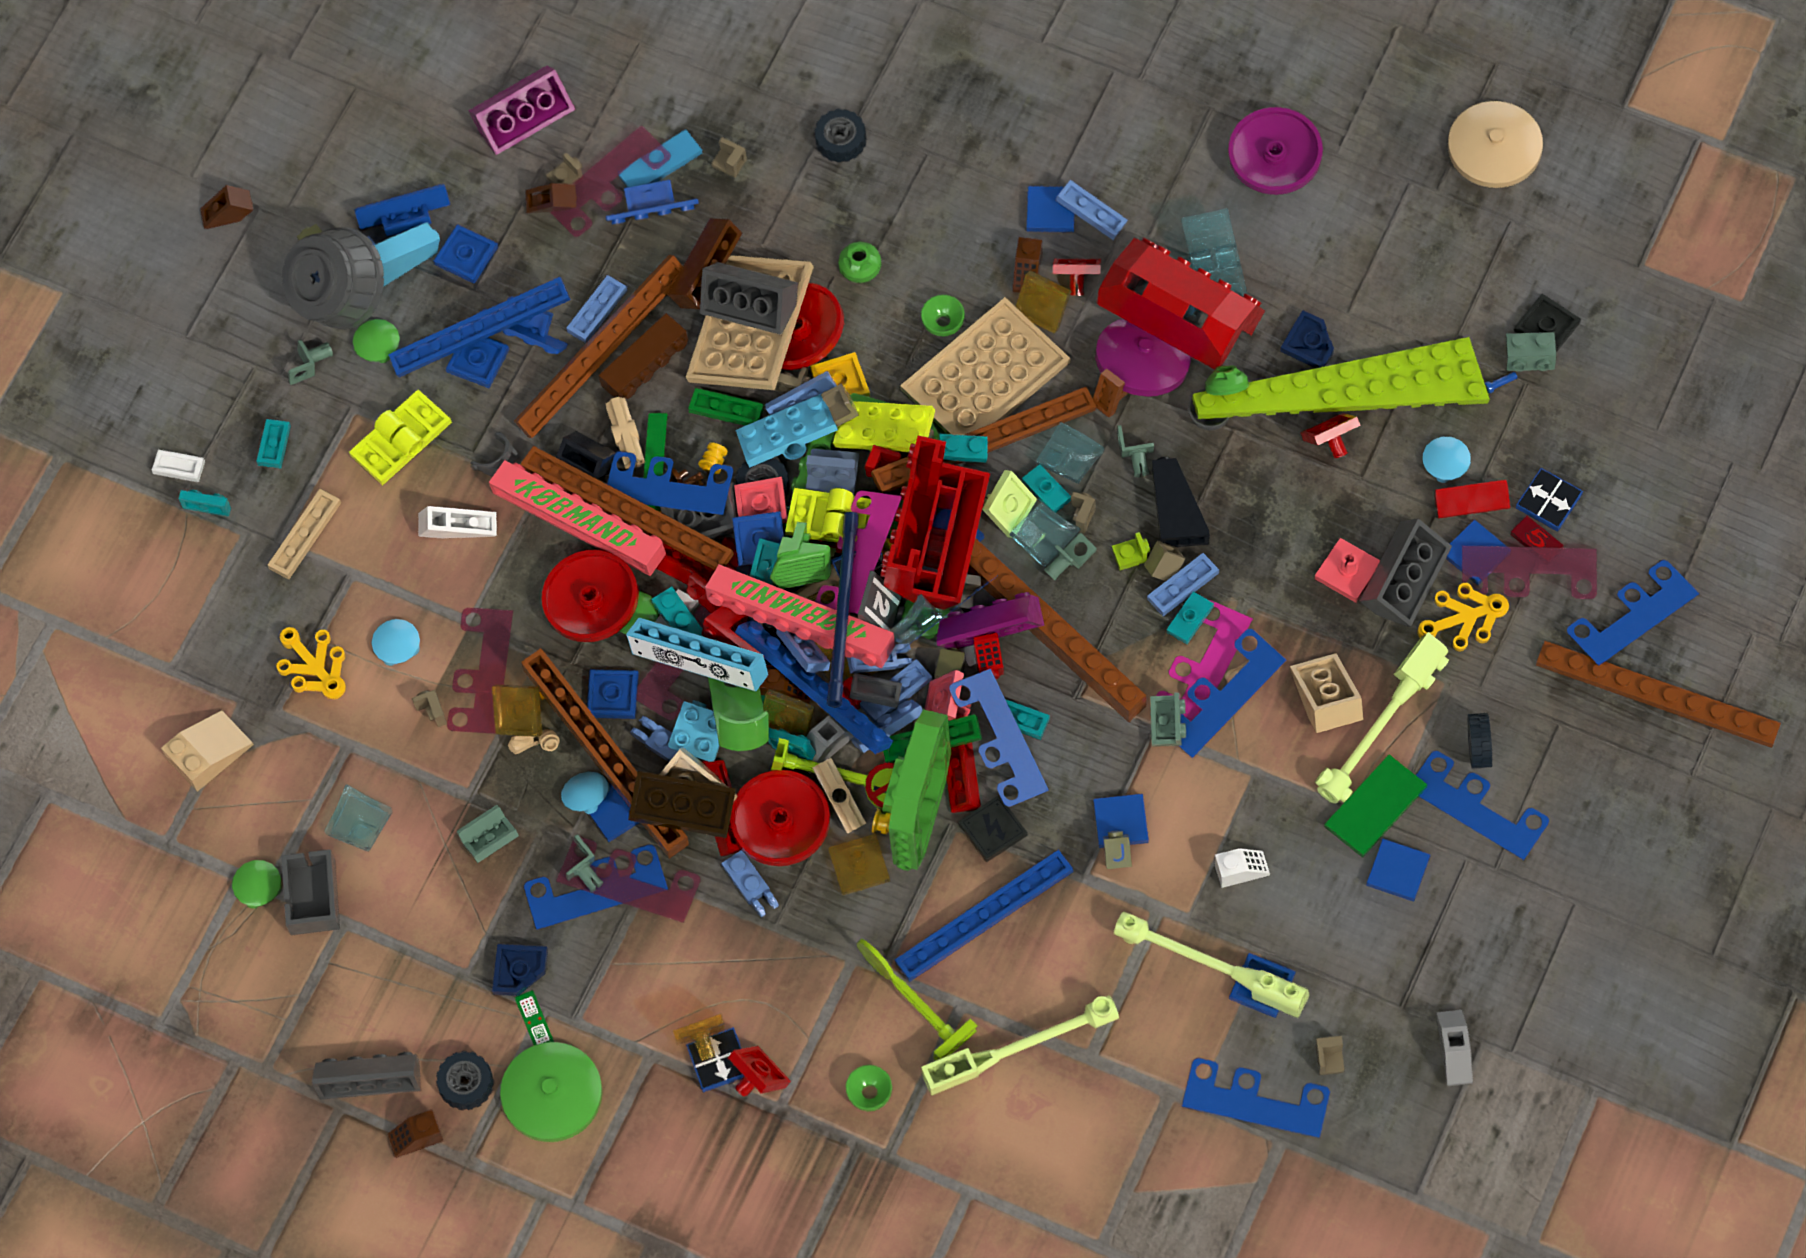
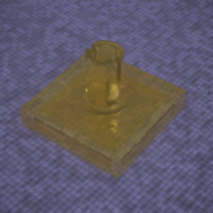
M1029 271L1025 276L1016 308L1032 323L1055 334L1059 330L1071 290Z
M500 684L492 686L495 733L498 735L541 736L542 722L539 687Z
M769 689L765 694L763 704L764 712H768L769 728L775 730L784 729L792 735L798 736L800 734L806 737L809 733L814 706L802 702L800 699L792 698Z
M876 834L828 848L842 896L890 882Z
M718 1014L673 1030L676 1045L694 1040L702 1061L715 1057L709 1034L724 1029L722 1015Z

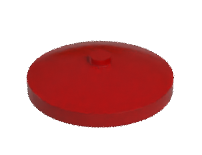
M808 283L781 369L795 370L811 366L827 356L839 341L844 327V314L837 298L827 288L818 284Z
M585 550L566 557L551 570L542 590V607L551 626L562 636L578 642H596L609 638L619 632L634 615L639 599L638 583L631 568L617 555L603 550Z
M773 770L752 778L737 793L738 797L733 802L730 818L733 836L745 854L762 864L788 866L799 863L810 857L820 848L829 831L830 811L823 791L810 778L794 771Z

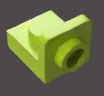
M1140 532L1135 533V539L1112 546V552L1119 570L1121 571L1146 562L1150 547L1147 539H1142Z

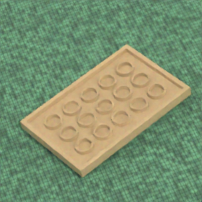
M730 255L726 262L727 265L798 282L797 305L782 334L706 315L686 379L690 383L775 390L814 266L811 262Z
M1004 297L900 385V387L916 405L934 407L933 421L944 432L952 435H964L1005 419L1070 363V357Z

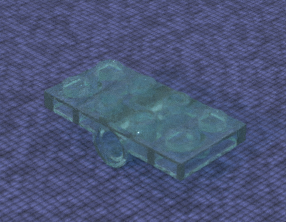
M1228 208L1181 218L1189 253L1188 259L1191 263L1190 268L1195 271L1201 268L1212 274L1210 279L1218 282L1221 279L1232 285L1231 291L1242 297L1244 293L1248 295Z

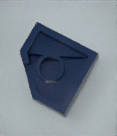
M1302 310L1282 344L1280 352L1314 368L1327 366L1334 354V346L1329 338L1325 321Z
M497 944L492 988L493 995L519 996L545 975L548 948L546 946Z

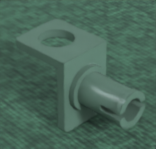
M298 340V354L304 364L288 371L289 384L293 385L315 376V362L333 356L328 342L308 349L302 340ZM305 371L302 375L295 377L298 372Z
M1118 425L1117 437L1121 458L1131 457L1134 477H1140V467L1143 477L1149 475L1145 454L1154 452V443L1125 447L1122 427Z
M1080 533L1065 549H1062L1058 544L1055 546L1059 551V556L1044 571L1056 580L1069 565H1074L1079 569L1096 552L1097 548ZM1078 543H1085L1087 545V552L1083 556H1077L1074 552V548Z
M577 834L574 836V842L586 858L566 873V879L569 881L573 877L579 876L589 888V891L594 892L596 886L599 888L604 882L590 867L595 861V855Z

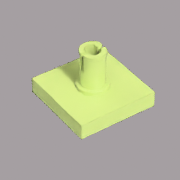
M1004 470L992 493L986 496L988 499H984L982 510L1007 537L1015 538L1037 498L1012 471Z

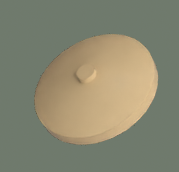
M1501 101L1483 102L1466 109L1454 121L1448 139L1449 156L1456 170L1467 180L1490 188L1508 187L1526 179L1539 164L1543 148L1542 134L1533 117L1522 108Z

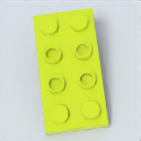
M417 390L394 412L387 410L382 413L375 422V429L350 450L349 454L381 485H384L452 423L451 418L421 391Z
M853 401L859 416L837 426L838 430L835 433L833 444L836 448L867 449L870 452L873 445L892 451L909 452L911 443L916 444L918 435L929 437L935 409L929 405Z
M794 488L785 534L793 536L797 522L807 523V533L811 534V539L837 543L840 536L843 538L844 514L852 512L851 506L855 498L853 493L841 488L831 489L829 493ZM860 497L857 501L859 509H866L871 504V499ZM857 513L859 515L858 528L865 529L870 515Z

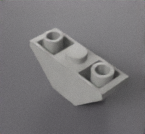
M829 715L806 736L816 751L814 758L810 761L822 763L828 760L855 736Z
M1462 1010L1436 1012L1447 1086L1472 1084L1471 1048Z

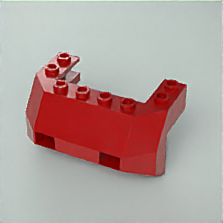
M1144 237L1141 241L1133 238L1113 262L1099 287L1097 305L1214 370L1219 366H1223L1240 333L1244 331L1252 336L1265 310L1260 308L1261 302L1246 293L1242 297L1231 291L1232 285L1221 279L1218 282L1210 279L1212 274L1201 268H1198L1197 271L1189 267L1191 263L1179 256L1177 260L1169 256L1171 252L1160 245L1157 246ZM1142 278L1149 283L1143 294L1139 295L1134 292V289ZM1189 306L1208 315L1202 328L1183 319Z
M918 435L916 444L911 443L906 466V468L911 469L907 486H902L900 496H902L901 500H904L902 508L898 507L895 521L899 523L897 529L892 528L889 543L893 544L890 551L887 550L884 553L880 576L885 577L884 587L909 601L945 610L961 603L990 473L943 463L946 442ZM938 507L952 510L947 530L933 527ZM927 566L938 569V571L936 573L923 570V567Z

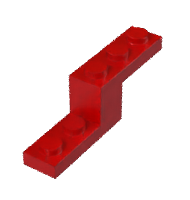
M696 572L690 575L686 593L693 600H698L711 613L704 619L702 635L709 639L760 653L735 633L738 625L747 622L748 616L736 614L731 609L722 605L716 606L707 599L705 587L708 581Z

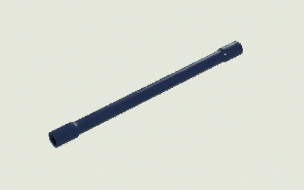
M846 512L843 522V546L831 676L827 695V705L833 708L842 705V681L855 538L857 536L859 515L855 512Z

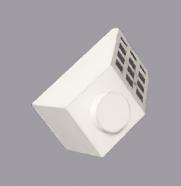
M1239 848L1215 855V868L1221 888L1270 875L1263 851Z

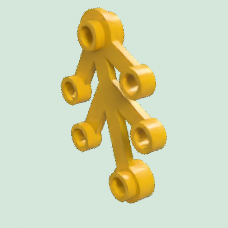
M1462 583L1458 587L1457 595L1461 599L1469 598L1482 605L1472 608L1450 598L1446 591H1439L1434 598L1435 604L1439 607H1447L1459 614L1436 622L1432 620L1422 621L1417 630L1418 636L1421 638L1428 633L1424 630L1425 626H1431L1433 631L1429 633L1436 637L1437 632L1464 623L1459 635L1454 638L1452 643L1453 648L1461 652L1468 645L1467 639L1476 619L1487 615L1483 626L1475 634V638L1479 643H1487L1491 637L1490 631L1496 618L1503 617L1509 609L1508 600L1501 594L1486 596L1473 590L1470 584ZM1467 588L1469 593L1462 594L1460 589ZM1444 596L1446 602H1440L1438 597ZM1499 602L1501 608H1494L1492 603ZM1485 632L1487 634V638H1480L1479 633ZM1462 640L1465 645L1459 647L1457 646L1456 641Z
M288 627L283 629L280 633L282 645L287 649H294L306 664H291L289 660L282 659L278 661L276 666L279 674L282 676L289 674L316 675L321 681H306L302 676L294 677L291 681L293 690L298 693L318 691L323 692L324 696L329 699L340 698L346 690V684L340 677L342 662L346 657L343 648L336 646L330 650V657L333 663L329 675L324 669L327 646L331 641L329 632L319 630L315 634L317 650L316 657L314 658L300 642L299 633L295 628ZM287 634H293L291 638H285ZM326 635L327 638L325 640H319L320 636ZM336 652L342 653L340 657H334V654ZM283 665H288L286 670L280 669ZM297 682H303L301 687L295 686ZM337 684L335 689L329 688L330 685Z

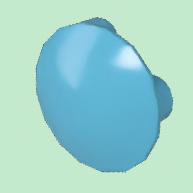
M1439 437L1432 440L1426 446L1422 456L1426 470L1441 483L1461 477L1469 469L1471 463L1470 452L1467 446L1453 437Z
M394 619L386 621L373 634L371 642L373 652L386 665L392 666L406 662L417 655L420 650L419 633L414 625L406 620Z
M597 772L579 773L564 785L561 792L562 802L565 807L573 811H584L586 814H592L606 798L607 793L610 791V786L606 778Z

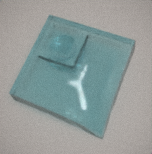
M1060 422L1038 457L1037 464L1079 484L1093 463L1105 450L1103 446L1091 438Z
M1041 502L1009 535L1045 568L1058 555L1059 551L1055 546L1058 544L1064 549L1081 529L1057 515Z
M920 594L907 615L890 631L894 633V640L896 642L909 644L944 616L940 610L935 608Z
M346 784L338 805L324 831L328 836L369 852L393 811L391 807L362 794Z

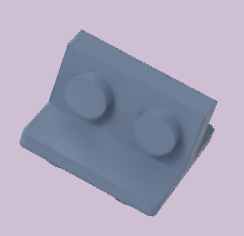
M812 449L811 455H807L806 466L808 476L806 490L829 493L831 489L841 488L850 491L854 495L859 453Z

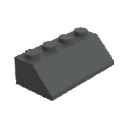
M717 262L702 269L700 314L782 334L797 305L798 282Z
M1419 519L1401 521L1360 602L1380 617L1411 627L1452 546Z
M402 1052L398 1056L390 1057L385 1054H377L373 1058L366 1059L353 1056L343 1061L332 1058L324 1059L322 1062L315 1063L312 1085L320 1100L421 1091L420 1061L416 1054L413 1055L410 1052Z

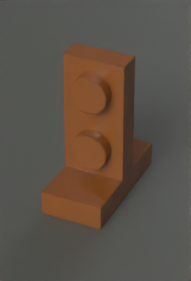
M1106 369L1100 374L1093 400L1097 406L1096 408L1110 418L1115 414L1119 401L1128 393L1123 391L1125 382Z

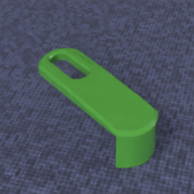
M708 677L719 746L734 751H748L766 744L769 741L768 712L763 710L760 688L755 692L742 687H727L724 685V682Z

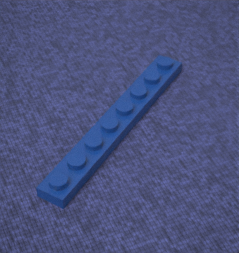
M558 277L388 355L396 375L402 377L571 299L562 278Z
M750 620L738 625L735 633L763 654L769 663L874 754L890 748L893 740L882 729L874 725L865 714L860 713L852 706L848 699L842 697V705L840 707L833 708L828 706L829 683L822 680L816 673L806 672L793 654L777 638L763 629L760 623Z
M1057 850L896 958L895 964L906 979L911 982L1073 873L1072 866L1062 853Z

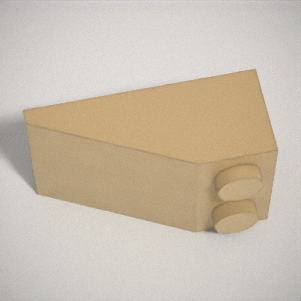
M1337 653L1290 666V671L1305 711L1316 733L1363 720L1361 696Z
M221 710L181 731L161 749L171 765L198 792L254 744Z
M684 747L679 749L659 774L728 787Z

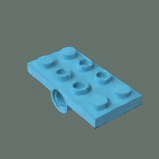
M821 394L741 427L736 430L750 468L781 454L787 459H798L805 454L806 443L835 432L838 428L828 406L822 399Z

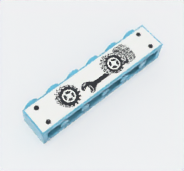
M638 618L626 634L633 655L755 692L768 676L763 654L646 619Z

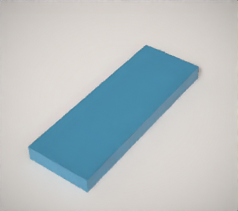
M684 130L617 173L627 188L654 183L698 157L703 152L688 131Z

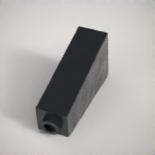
M1160 457L1157 460H1152L1160 542L1174 547L1209 545L1210 533L1177 459Z

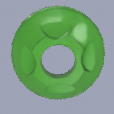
M851 243L839 255V270L849 281L856 283L870 281L881 269L880 254L869 243ZM857 251H862L866 254V257L862 261H855L852 255Z
M937 295L930 298L924 304L921 312L924 327L936 336H949L957 332L961 328L965 316L964 308L959 300L949 295ZM946 316L950 319V323L944 327L939 326L936 322L937 319Z
M1233 365L1217 367L1205 381V390L1211 395L1234 394L1247 389L1249 386L1247 375Z
M864 1065L858 1067L847 1079L846 1094L848 1099L856 1108L862 1111L878 1110L885 1106L891 1097V1079L887 1072L878 1066ZM868 1086L875 1087L877 1095L872 1099L865 1098L862 1095L864 1088Z

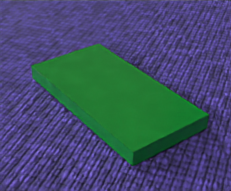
M1389 754L1333 814L1324 827L1363 858L1427 788V784Z

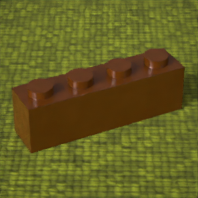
M709 219L667 295L680 308L700 309L702 269L717 262L726 264L739 241L742 232L729 219Z
M666 313L599 374L601 386L614 398H631L642 383H647L652 378L656 370L666 366L676 352H680L685 348L688 342L686 330Z

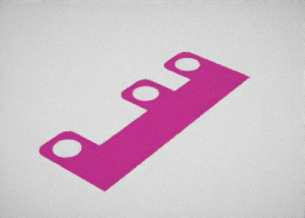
M859 491L855 495L851 511L867 514L870 517L865 529L858 528L857 541L855 542L854 549L856 554L853 560L849 604L850 613L858 614L869 573L875 570L902 496ZM862 496H869L871 498V504L866 509H859L857 507V501ZM840 536L837 547L842 549L843 538ZM822 586L819 589L815 602L837 610L839 587ZM825 591H833L835 599L829 604H823L820 599L821 595Z
M1212 600L1209 601L1214 603V607L1219 609L1220 616L1215 621L1205 619L1203 623L1218 630L1200 664L1184 656H1178L1169 670V675L1172 678L1189 685L1182 699H1185L1186 714L1183 715L1189 721H1192L1202 709L1188 697V690L1200 678H1206L1218 688L1237 651L1234 645L1235 641L1248 629L1253 620L1251 617ZM1181 662L1188 663L1191 666V673L1185 677L1179 676L1175 671L1177 664ZM1199 685L1195 689L1196 698L1206 700L1210 696L1209 687ZM1159 691L1156 696H1170L1172 694L1166 691Z

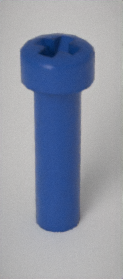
M1512 372L1493 382H1486L1485 386L1488 394L1494 392V389L1517 379V374Z

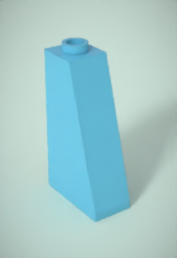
M427 222L375 245L383 264L384 286L437 253L440 237L437 231L432 229Z

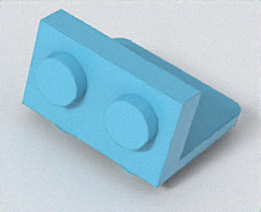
M693 700L692 704L684 701L668 745L676 751L684 747L696 758L713 762L720 747L714 713L712 710L706 709V704Z

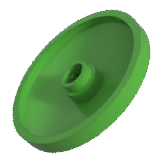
M559 1042L537 1044L520 1053L506 1069L501 1083V1103L508 1120L521 1134L542 1142L563 1141L582 1132L597 1115L602 1101L601 1078L593 1061L578 1048Z

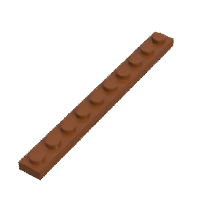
M668 255L514 420L528 438H533L668 294L683 267L674 255Z
M1083 387L964 435L988 437L989 453L1093 412L1097 406L1087 387ZM908 457L872 470L871 476L880 493L885 494L903 485H908L911 470L906 468ZM943 460V463L952 465H959L961 463L966 462Z
M535 446L531 448L520 464L525 471L531 474H539L546 482L550 484L556 483L565 492L579 495L584 502L590 505L592 503L598 505L605 513L619 516L624 523L630 526L631 524L638 526L643 533L649 536L655 535L659 537L667 546L713 570H716L718 565L726 567L734 555L733 550Z
M1544 641L1536 666L1770 748L1773 747L1781 725L1780 722L1608 662H1603L1598 666L1588 655Z

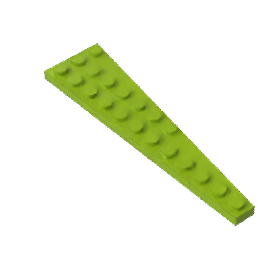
M1469 337L1249 382L1247 389L1234 394L1211 395L1204 391L1192 395L1198 419L1233 416L1246 417L1261 413L1276 415V413L1280 412L1299 414L1300 411L1320 413L1376 410L1379 408L1394 409L1398 406L1410 405L1413 408L1428 404L1444 406L1447 403H1458V405L1487 404L1490 400Z

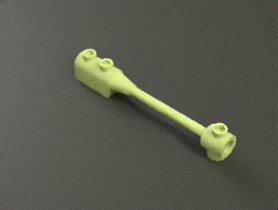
M1429 632L1418 640L1393 674L1401 681L1392 696V700L1341 769L1332 768L1331 770L1326 767L1316 779L1315 783L1319 786L1317 790L1326 800L1332 803H1338L1341 800L1344 803L1353 792L1349 788L1352 784L1349 774L1398 707L1417 691H1420L1422 687L1427 690L1436 679L1432 676L1433 672L1436 669L1441 671L1448 663L1449 659L1445 657L1448 649Z
M1122 912L1116 923L1114 935L1123 938L1125 942L1139 944L1143 940H1148L1228 974L1231 978L1252 991V999L1299 1018L1309 998V990L1264 970L1259 971L1232 966L1150 931L1146 920L1127 912Z
M1100 996L1087 1004L1084 1014L997 1050L992 1049L971 1054L969 1048H966L922 1066V1075L932 1096L978 1077L979 1074L1004 1057L1087 1023L1094 1028H1098L1119 1019V1015L1111 996Z

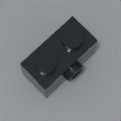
M575 431L563 437L556 458L598 479L609 473L616 452Z

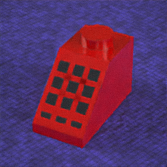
M993 633L973 637V649L978 673L991 669L995 679L1000 678L1001 675H1004V667L998 634Z

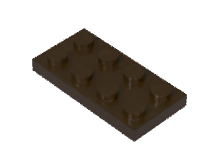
M638 771L628 820L727 838L736 789Z

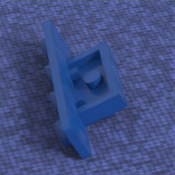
M670 180L624 188L628 211L606 215L605 217L606 221L611 220L612 224L626 222L625 217L634 216L635 220L648 218V213L657 212L658 216L672 213V208L680 207L681 211L695 209L694 204L699 203L698 198L674 202Z
M440 184L355 208V214L360 229L383 224L386 236L397 235L426 222L431 224L428 211L448 206L450 201L445 185Z
M548 311L502 331L505 335L523 339L526 344L540 346L550 354H559L568 345L548 335L553 313Z

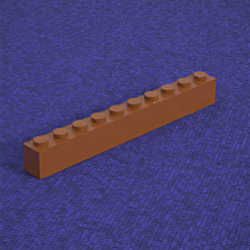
M975 538L967 573L969 575L981 576V586L986 584L983 588L996 600L1007 599V601L1015 599V595L1025 592L1038 597L1045 626L1030 629L1029 631L1126 721L1130 722L1146 707V694Z
M540 648L521 662L523 671L630 808L637 771L546 653ZM642 823L669 859L689 845L688 837L683 830Z

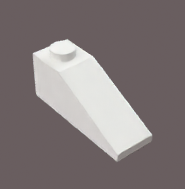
M427 506L418 513L419 537L468 538L495 537L497 535L496 512Z

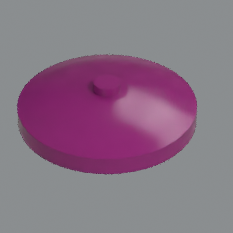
M1282 107L1263 108L1244 117L1234 128L1228 148L1229 162L1237 178L1247 187L1257 192L1271 195L1291 193L1308 184L1320 168L1323 153L1321 136L1315 125L1299 112Z
M1124 319L1112 322L1102 331L1095 350V359L1099 371L1102 373L1108 369L1125 382L1124 392L1137 396H1159L1173 391L1187 377L1191 363V356Z

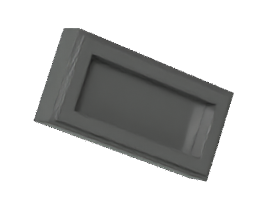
M854 673L849 698L897 708L902 683Z

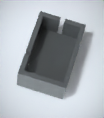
M331 849L309 852V858L313 866H308L304 853L281 855L284 900L286 902L284 904L285 921L290 935L340 930L336 861Z

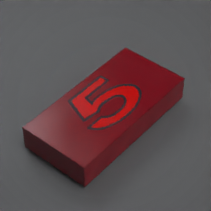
M1526 516L1510 534L1547 565L1564 548L1561 542L1529 516Z

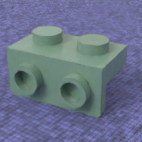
M1554 332L1506 334L1507 371H1547L1555 369L1556 346Z
M1175 692L1174 695L1150 696L1152 747L1182 746V738H1186V723H1181V714H1186L1185 699H1181L1179 692Z
M495 805L457 831L464 847L477 863L519 836L498 805Z

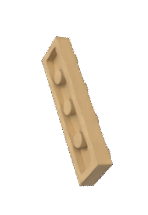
M319 489L268 563V568L290 579L340 506V499Z

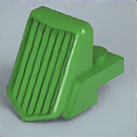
M797 522L793 537H782L777 553L778 559L770 575V579L778 588L786 589L821 582L830 578L831 549L828 545L810 543L811 534L807 533V523Z

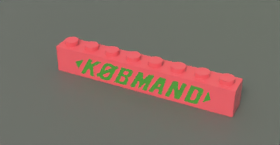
M504 460L489 481L493 494L599 550L617 555L628 565L649 576L652 575L666 555L663 541L659 537L643 533L638 526L634 524L630 526L624 523L619 516L605 513L598 505L593 503L590 505L584 502L579 495L565 492L556 483L551 485L537 473L530 474L518 463L514 462L511 464Z
M718 565L705 587L707 599L716 606L722 605L731 609L736 614L752 617L759 623L770 624L782 632L788 631L797 635L802 640L810 639L825 649H833L837 610ZM848 615L845 657H854L868 666L883 668L895 647L894 633Z

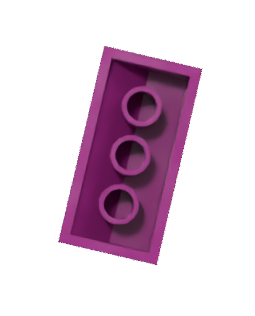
M547 65L468 110L480 134L495 155L576 109L556 70Z
M1029 592L1015 595V599L1007 601V599L995 600L992 602L993 605L984 607V605L973 606L970 608V612H951L947 615L948 618H944L939 622L937 646L961 649L972 646L973 637L997 633L998 638L1045 626L1039 598L1030 595Z

